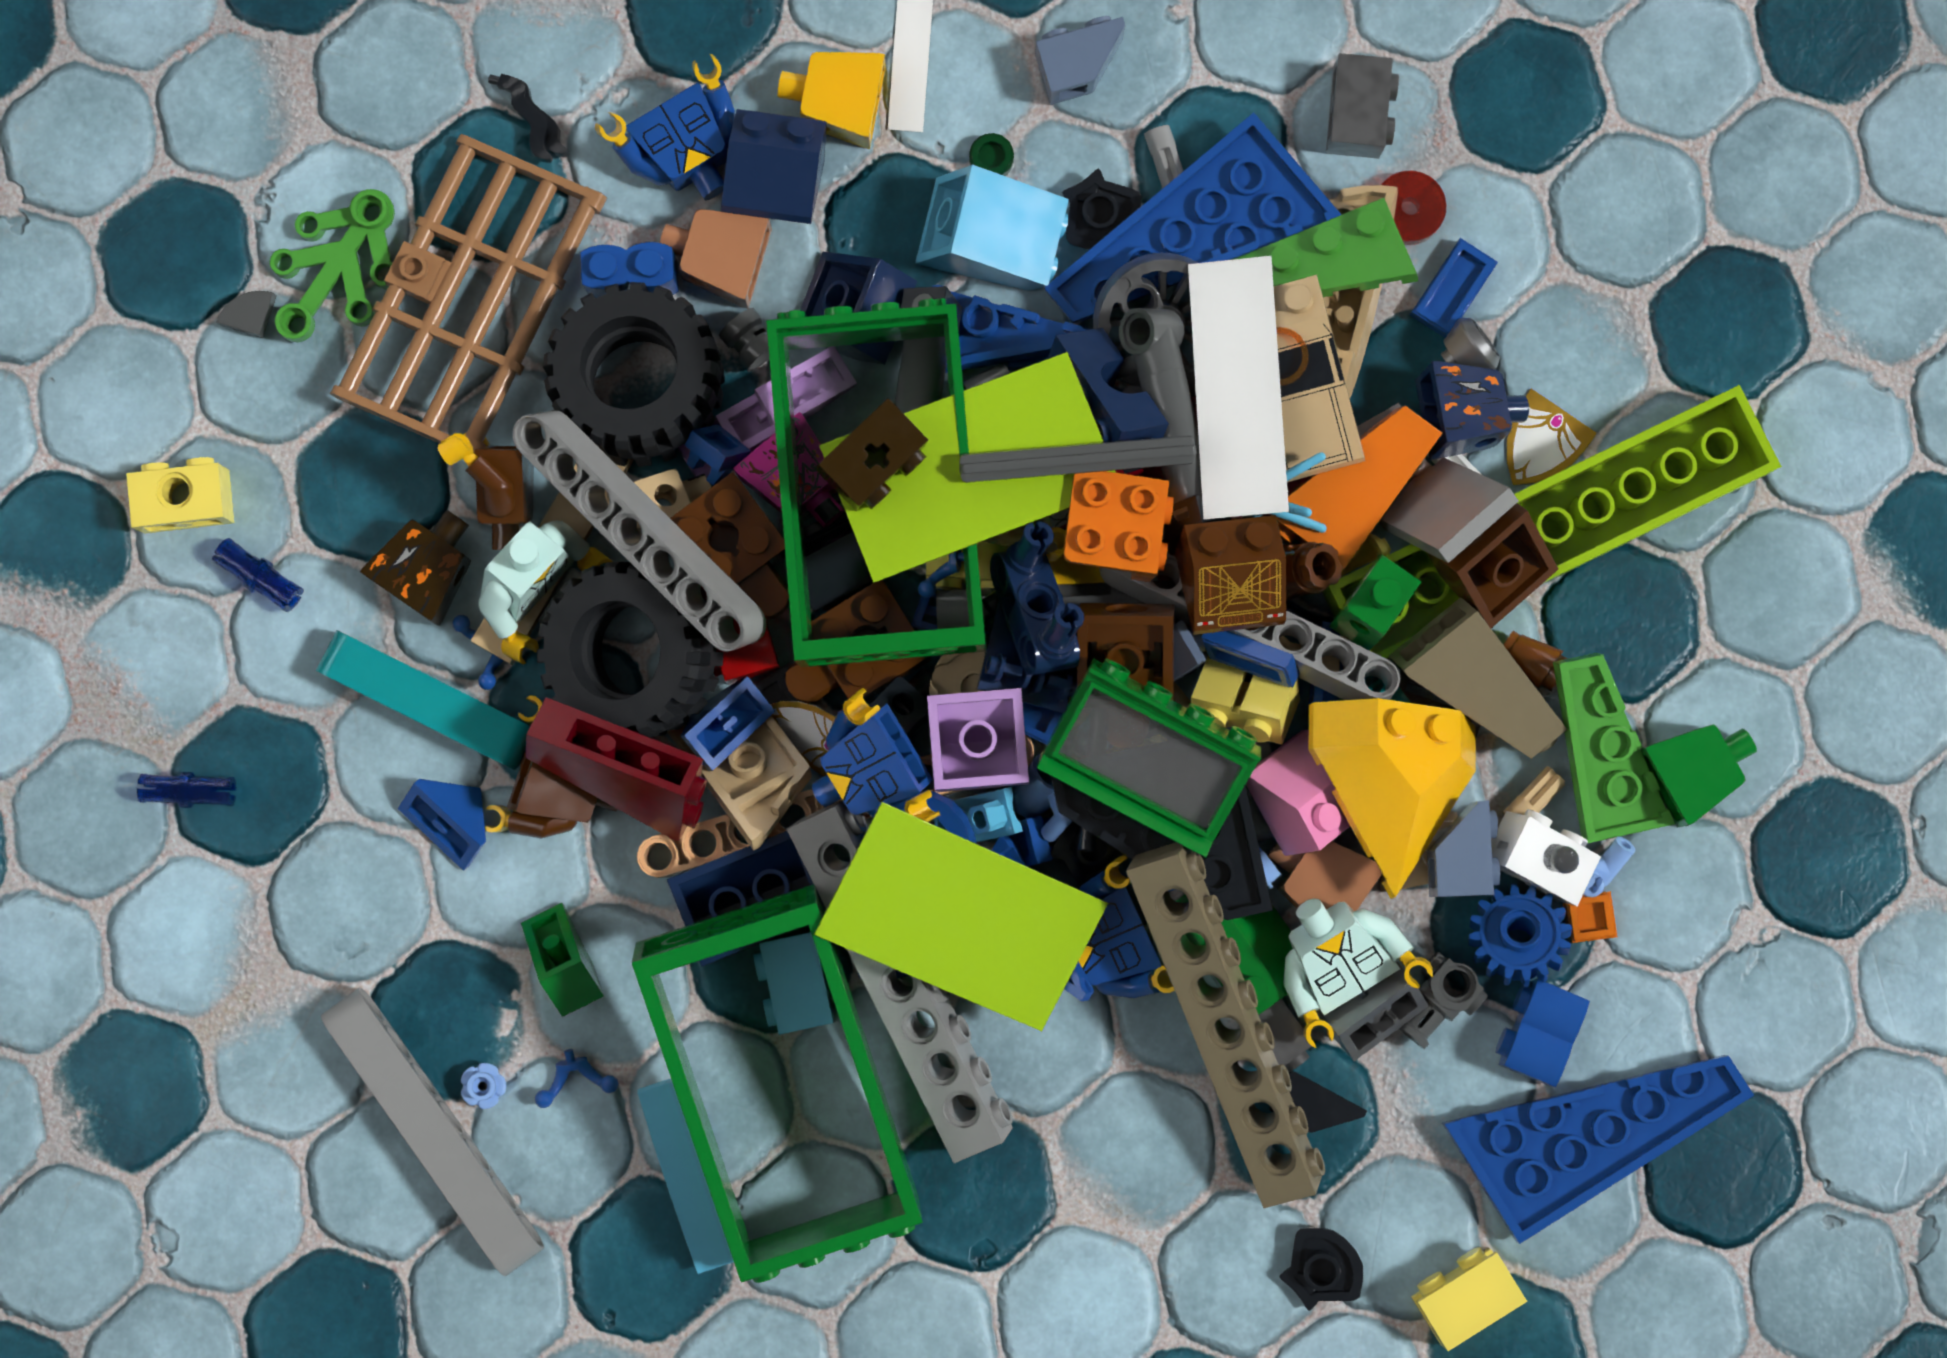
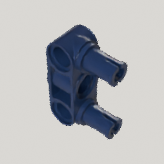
M1033 522L1026 525L1021 539L1012 544L1006 551L994 553L990 561L992 583L1006 619L1007 627L1011 633L1023 669L1031 676L1075 669L1078 666L1080 650L1076 632L1084 622V613L1080 607L1072 603H1067L1066 606L1064 604L1063 595L1059 590L1045 553L1053 542L1054 533L1051 527L1044 522H1037L1035 527Z

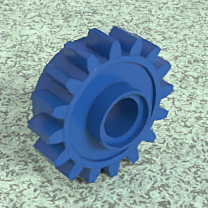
M1511 884L1509 895L1504 896L1496 888L1494 889V895H1492V904L1482 899L1479 901L1477 911L1481 916L1471 915L1469 927L1475 932L1469 934L1468 944L1472 947H1479L1474 953V961L1476 964L1483 962L1487 964L1486 975L1488 977H1492L1497 973L1503 977L1504 985L1509 986L1512 980H1520L1523 987H1528L1530 979L1535 977L1543 983L1546 982L1549 968L1560 971L1563 960L1559 955H1569L1571 943L1564 939L1571 936L1572 925L1561 923L1566 915L1564 907L1554 910L1551 908L1554 897L1552 894L1549 893L1542 899L1536 897L1535 886L1531 885L1527 894H1520L1517 884ZM1513 930H1523L1532 939L1519 943L1512 940L1508 933Z

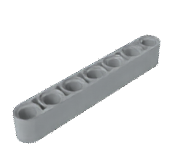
M551 410L522 416L516 421L513 428V440L517 449L713 646L728 652L755 643L763 637L766 631V619L760 607L567 415L561 411ZM541 427L545 432V440L542 437ZM573 458L577 464V472L573 466ZM605 490L609 496V504L604 496ZM637 522L639 523V525H640V527H641L642 536H640L639 533H638V531H637V528H636ZM669 554H670V555L672 556V558H673V561H674V569L671 567V565H670V563H669V560H668ZM701 586L706 591L707 602L701 595ZM733 618L739 624L740 635L734 629Z
M1167 553L1164 571H1158L1157 574L1166 575L1174 581L1175 587L1171 589H1161L1155 585L1153 580L1150 582L1131 580L1132 572L1099 567L1102 579L1109 586L1146 604H1175L1174 617L1191 625L1176 557ZM1286 611V622L1283 625L1259 627L1251 631L1246 629L1230 631L1293 654L1300 673L1298 678L1344 700L1373 698L1390 700L1399 687V671L1395 664L1388 659ZM1286 635L1293 636L1299 641L1301 649L1298 651L1287 650L1281 645L1279 638ZM1322 657H1336L1342 663L1343 670L1338 672L1330 671L1322 663ZM1368 676L1378 677L1384 683L1386 691L1378 693L1370 690L1365 684L1364 678Z
M359 987L321 1015V1019L325 1027L494 1267L503 1276H507L543 1250L544 1244L535 1228L368 993Z

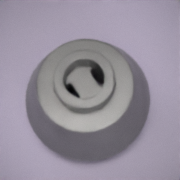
M1458 319L1443 341L1447 348L1441 353L1445 362L1495 370L1500 356L1488 336L1474 319Z

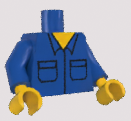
M710 54V57L714 63V69L709 74L700 73L695 60L692 63L695 76L699 81L706 84L703 89L699 82L628 125L616 113L608 112L616 121L615 130L609 134L605 133L600 124H595V130L599 136L614 142L612 148L631 173L658 186L670 184L675 191H680L694 183L705 201L713 199L723 192L724 180L716 168L727 161V148L735 118V109L723 80H718L722 72L721 65L713 54Z
M861 688L844 702L843 708L838 712L826 737L829 751L820 758V763L827 775L813 782L812 790L815 798L824 807H828L842 799L853 815L867 812L873 818L881 802L926 822L940 816L939 811L934 812L927 805L926 800L933 796L930 790L915 796L933 781V778L888 704L881 708L878 704L875 707H870L863 698V694L867 691Z
M1120 856L1111 862L1104 871L1085 882L1079 888L1080 891L1108 903L1079 959V963L1091 985H1095L1097 990L1103 995L1134 999L1159 992H1174L1175 990L1165 965H1161L1126 889V886L1131 882L1129 877H1125L1120 873L1119 864L1126 860L1127 857Z

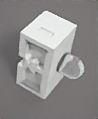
M1527 809L1525 815L1506 811L1498 827L1497 838L1491 842L1492 857L1498 858L1500 870L1525 882L1528 886H1535L1536 890L1544 895L1552 894L1554 896L1553 900L1578 906L1601 856L1585 848L1588 840L1565 829L1562 830L1561 834L1551 829L1550 826L1553 821L1538 812Z

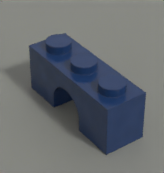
M1103 328L1055 336L1047 359L1068 352L1103 442L1164 437L1169 423L1147 391L1123 393L1113 389L1124 358Z

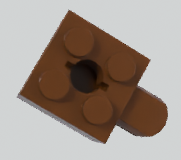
M734 472L730 473L670 518L760 607L766 620L777 618L787 610L789 606L788 586L774 568V566L786 558L784 539Z
M883 580L872 583L811 621L813 640L915 631ZM931 656L802 668L794 662L786 672V685L794 698L803 703L817 702L841 687L847 699L861 688H864L867 691L863 694L864 701L866 702L884 691L898 676L904 678L929 663Z
M1081 603L1080 608L1084 613V622L1077 631L1080 650L1077 666V687L1093 658L1101 663L1105 659H1110L1126 667L1130 671L1128 677L1143 685L1151 681L1166 688L1173 694L1171 698L1173 700L1175 604ZM1095 688L1092 690L1083 708H1104V734L1109 743L1123 749L1134 748L1141 744L1148 734L1149 717Z

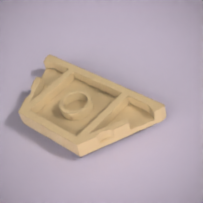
M770 716L713 771H708L703 765L701 777L707 779L706 786L754 851L760 848L812 778L809 764L774 718ZM686 725L677 730H667L680 750L695 755L681 738Z

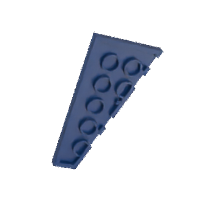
M1253 112L1050 282L1047 287H1044V289L1073 324H1078L1094 317L1096 301L1107 280L1121 266L1135 258L1152 253H1173L1188 257L1198 263L1233 260L1342 214ZM1158 271L1142 276L1150 280L1158 290ZM1178 271L1167 272L1166 288L1178 284L1184 273ZM1145 288L1132 290L1127 297V304L1151 295L1150 291ZM1118 303L1113 305L1112 310L1119 307Z
M1721 1055L1442 1122V1125L1517 1243L1521 1244L1753 1097L1754 1094L1728 1055Z

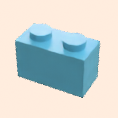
M811 932L759 943L761 953L753 954L758 980L759 982L767 980L771 998L763 1000L768 1026L777 1025L778 1035L834 1023L835 1018L826 976Z

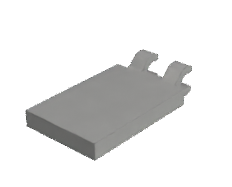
M1444 457L1434 466L1423 459L1413 473L1415 478L1400 491L1379 520V523L1389 533L1449 563L1519 500L1510 487Z

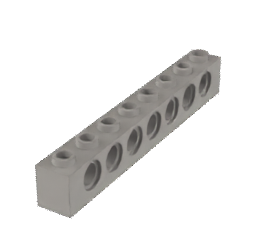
M839 800L828 807L805 816L787 828L826 909L867 831V824L863 814L853 815L850 813L843 800ZM834 843L842 844L848 849L851 857L850 862L841 861L835 855ZM847 949L953 1163L1003 1143L1013 1128L1011 1125L1013 1120L1010 1108L1004 1099H998L991 1085L992 1075L989 1066L981 1056L977 1057L970 1043L971 1032L969 1026L961 1015H956L949 1001L950 992L915 977H912L913 986H905L897 979L896 969ZM917 1011L929 1014L934 1021V1028L923 1026L917 1018ZM937 1053L949 1055L955 1063V1069H948L942 1066L938 1061ZM958 1095L970 1097L976 1105V1110L964 1108L959 1103Z

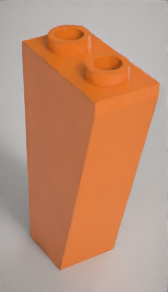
M1407 406L1396 408L1360 436L1366 461L1309 476L1288 492V502L1310 508L1312 515L1308 518L1325 524L1327 530L1324 533H1320L1276 517L1281 539L1289 544L1296 539L1300 543L1316 542L1332 545L1338 551L1339 561L1343 569H1345L1439 439L1442 432ZM1264 514L1263 516H1273V515H1271V514Z

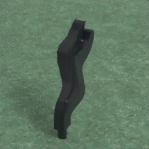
M501 73L500 76L490 74L488 83L497 85L499 89L510 92L511 104L514 110L530 124V149L534 156L546 163L553 161V157L549 152L559 157H568V149L560 142L561 130L548 114L534 104L528 85L524 81Z

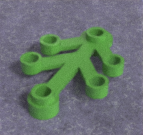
M367 189L355 195L350 206L347 208L319 214L307 211L297 217L295 221L297 233L304 240L310 242L322 238L326 230L349 227L341 241L295 251L279 249L272 254L270 267L279 277L284 279L293 278L300 269L324 264L298 304H286L277 312L275 326L285 339L298 343L307 340L313 334L315 329L313 316L341 275L348 301L345 306L347 318L356 326L363 327L370 324L375 312L372 311L373 305L366 299L357 251L367 237L374 262L370 269V277L378 287L387 289L388 286L385 281L378 280V272L382 268H390L393 263L391 262L385 230L394 220L395 209L392 201L385 193L375 189ZM373 206L379 207L380 214L376 219L368 220L365 218L368 208ZM308 220L317 221V228L312 233L303 232V226ZM284 257H291V267L285 271L279 270V261ZM361 304L366 305V315L360 319L354 318V308ZM296 318H303L305 321L304 328L299 332H292L290 329L291 322Z

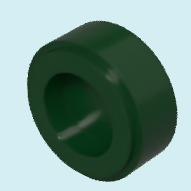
M995 133L984 134L978 137L971 145L969 163L970 165L973 164L1007 176L1013 167L1014 150L1011 143L1002 135Z

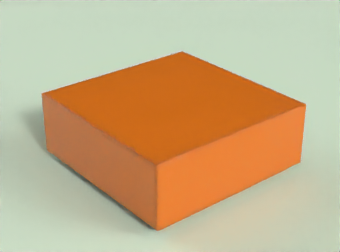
M1611 891L1602 892L1600 895L1591 898L1583 895L1578 906L1563 902V907L1566 910L1565 922L1572 925L1571 936L1568 937L1569 943L1618 937Z

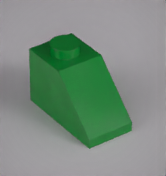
M563 903L521 922L539 983L562 1017L604 997L594 965Z

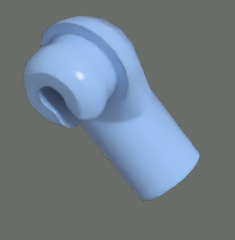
M1620 836L1613 841L1605 853L1601 855L1585 889L1584 896L1596 897L1603 892L1604 887L1610 884L1635 853V847L1631 842Z

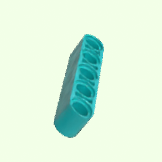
M336 630L315 670L516 770L526 750V734L530 728L529 725Z

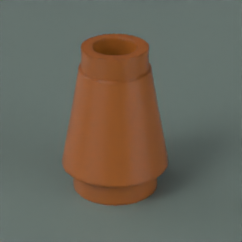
M1513 631L1503 644L1533 685L1538 689L1543 686L1552 691L1557 685L1553 662L1568 659L1562 655L1564 651Z

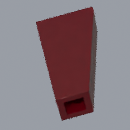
M545 698L526 734V758L673 840L680 842L687 826L695 828L703 810L704 802L700 800L707 784V779L701 777L702 758L550 698Z

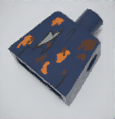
M1432 361L1415 379L1422 418L1442 432L1439 439L1428 452L1429 460L1495 447L1511 432L1512 423H1523L1528 418L1529 403L1526 396L1506 395L1503 375L1498 370Z

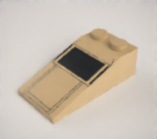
M1317 275L1274 286L1286 470L1317 453L1323 452L1326 455L1324 461L1287 482L1366 461Z

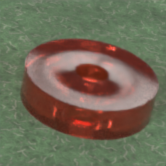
M1412 170L1393 174L1382 183L1384 186H1395L1398 188L1394 222L1404 245H1417L1430 239L1437 232L1446 215V198L1440 185L1429 175ZM1412 202L1416 206L1417 212L1412 215L1406 214L1402 210V203Z

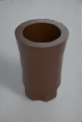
M1316 542L1283 544L1286 556V602L1300 596L1320 593L1329 585L1338 583L1342 575L1343 566L1339 561L1338 551L1332 545Z

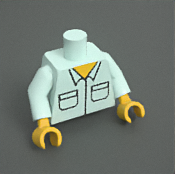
M529 521L484 570L481 597L479 598L480 611L496 635L503 639L501 643L502 653L521 664H526L522 658L524 647L534 652H537V649H539L538 642L535 639L517 631L518 623L571 567L574 561H577V567L580 571L592 566H600L606 562H613L598 549L590 547L578 533L563 521H551L543 524L540 528Z
M1315 898L1305 901L1298 907L1296 915L1302 925L1292 930L1288 936L1293 949L1285 957L1283 983L1298 1018L1304 1017L1306 1022L1303 1032L1304 1038L1314 1048H1316V1045L1311 1039L1310 1034L1315 1026H1324L1330 1041L1334 1038L1333 1028L1326 1021L1319 1019L1316 1011L1320 1009L1323 1015H1326L1397 972L1400 968L1396 962L1401 961L1405 966V980L1413 988L1418 989L1420 985L1410 975L1412 967L1417 965L1423 966L1428 974L1433 977L1431 963L1425 958L1415 957L1412 954L1413 946L1388 917L1366 909L1354 911L1346 902H1338L1326 910L1322 902Z

